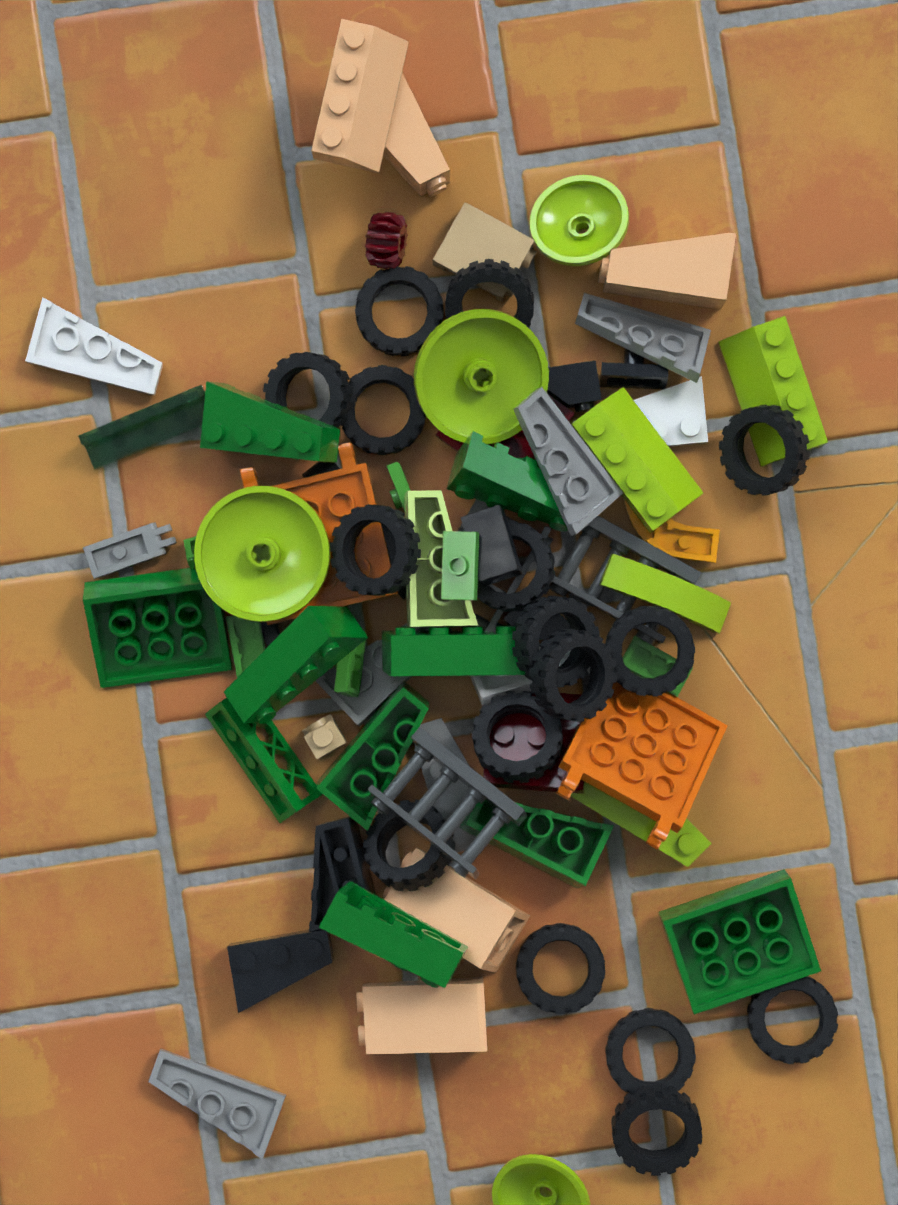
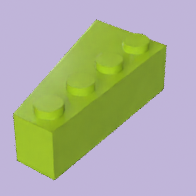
M586 782L584 794H571L572 798L645 842L656 824V821ZM686 818L683 827L678 833L670 829L666 840L661 842L659 850L689 867L712 843Z

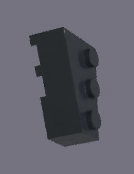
M350 816L316 826L313 861L314 882L311 892L312 913L309 932L321 929L319 926L336 893L349 881L376 895L369 865L364 858L366 853L363 848L359 826Z
M323 929L311 932L304 930L230 943L227 946L238 1013L331 964L334 956L330 933Z

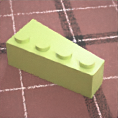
M442 490L407 491L404 494L405 518L413 522L415 526L413 530L420 537V542H417L418 549H421V557L417 558L416 565H419L415 574H411L409 577L411 581L406 585L407 627L478 626L470 600L441 599L443 531H452Z

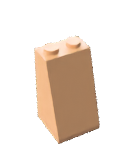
M402 73L383 156L420 197L427 193L429 197H432L447 189L446 184L450 183V169Z
M724 233L611 249L609 257L602 259L598 283H604L603 293L720 310L727 300L736 234Z
M415 848L414 852H409L405 856L400 868L414 865L427 852ZM448 865L443 869L445 873L440 878L436 877L432 880L433 883L427 887L422 885L416 891H409L405 888L403 891H398L391 885L386 887L383 893L384 900L468 946V949L463 956L464 959L480 969L495 973L530 917L524 911L468 877L463 878Z
M483 977L453 978L445 988L441 986L438 988L431 987L422 980L365 983L362 986L363 992L356 993L357 1012H364V1025L358 1026L359 1046H366V1054L487 1052Z

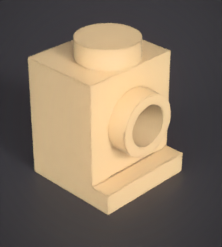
M331 714L317 720L302 730L305 735L303 737L316 759H320L347 743Z

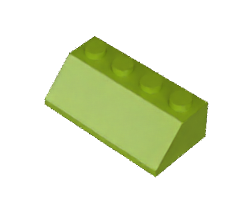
M785 316L753 326L718 342L741 411L760 405L780 406L782 411H790L794 414L793 418L802 423L804 427L802 431L804 435L807 434L809 443L806 444L807 450H813L828 443ZM761 422L749 428L748 431L761 467L785 459L783 439L776 429L767 423Z
M624 387L598 403L571 424L623 492L621 496L649 533H652L703 494V491Z

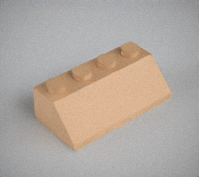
M341 19L311 150L313 159L374 173L380 172L409 44L408 41L372 25Z

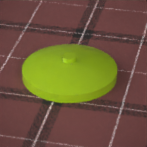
M492 309L464 311L451 316L439 324L429 334L420 348L414 368L415 393L422 411L438 430L450 438L463 443L473 431L483 435L482 442L485 444L497 443L519 433L522 428L513 409L540 387H543L547 393L549 383L548 361L544 349L535 334L515 317Z
M252 486L228 494L209 510L196 535L194 562L202 587L209 597L223 610L236 617L250 621H273L300 611L320 591L330 565V543L322 520L305 500L281 488Z

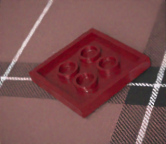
M559 693L567 703L577 700L582 695ZM523 713L510 714L498 720L492 728L489 737L490 745L495 753L504 759L512 761L527 760L536 755L544 746L546 739L545 728L539 720L531 715ZM560 719L563 733L562 752L560 757H557L555 760V766L551 770L547 769L544 771V776L541 778H531L527 783H520V780H513V783L504 782V779L501 777L495 778L490 775L489 770L486 768L484 769L483 777L496 788L557 792L567 774L565 770L559 768V765L580 722ZM580 779L576 790L572 793L584 794L585 782Z

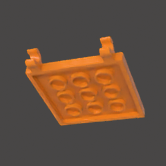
M351 442L341 444L338 447L342 469L273 486L294 493L305 500L316 511L326 528L329 543H333L335 537L332 536L335 527H339L341 524L339 520L345 514H351V510L356 507H365L368 504L377 505L367 463L357 465ZM252 466L240 469L244 488L259 486L256 468ZM379 522L370 523L362 529L356 539L354 549L355 560L359 569L367 577L373 579L383 576L392 566L382 524ZM330 561L325 582L309 604L288 617L266 622L267 625L296 619L307 606L345 607L398 594V591L393 594H385L384 596L358 594L357 591H351L345 587V582L339 581L335 575L338 572L336 568H332Z
M616 681V683L613 682L612 687L614 693L606 701L607 706L602 711L598 710L595 717L591 719L584 718V721L580 722L559 765V768L565 770L567 774L556 794L568 800L572 792L576 790L580 779L656 821L646 844L658 850L661 842L666 840L670 829L678 833L683 827L728 725L669 692L662 693L659 696H641L626 690Z

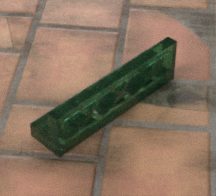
M202 384L79 435L80 442L86 448L94 469L97 470L201 427L206 391Z

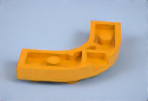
M624 500L628 518L643 541L674 558L716 563L719 529L687 526L670 518L652 533H649Z

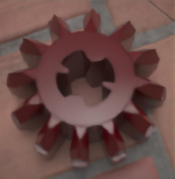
M385 212L373 214L371 217L365 244V256L369 265L388 269L399 267L402 263L408 236L407 224L402 215Z

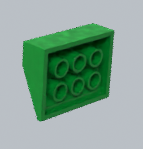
M190 568L85 582L83 604L100 688L232 670L225 612L209 597L202 587L196 568L191 570Z
M785 869L658 912L693 1014L821 972L792 879Z

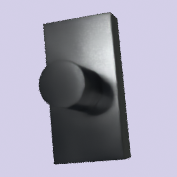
M626 348L624 350V363L602 362L600 387L666 389L668 369L656 364H644V357Z

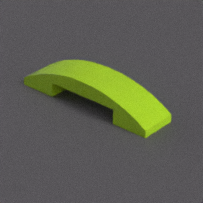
M616 554L610 555L599 584L625 596L635 597L654 606L672 611L676 615L688 619V622L717 634L721 632L731 602L697 585Z

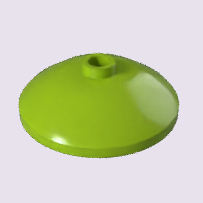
M575 175L555 182L538 197L530 215V231L537 248L550 260L567 266L588 265L610 255L611 249H616L621 244L629 226V210L623 194L611 182L592 175ZM582 229H588V231L583 234L578 233Z
M528 1154L508 1161L498 1172L492 1187L493 1205H590L588 1192L578 1175L564 1163L544 1155Z

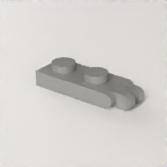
M156 522L83 547L93 578L98 579L167 554L165 548L176 544V539L171 537L162 540L160 535L173 531L171 525L168 524L157 528Z

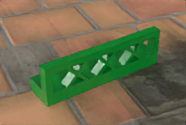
M225 698L205 713L279 823H282L322 795L316 789L317 785L272 720L265 724L243 723L228 698ZM256 726L265 729L269 735L268 743L260 741L256 735ZM275 754L284 757L287 761V770L277 766ZM294 781L302 783L309 796L301 800L294 790Z

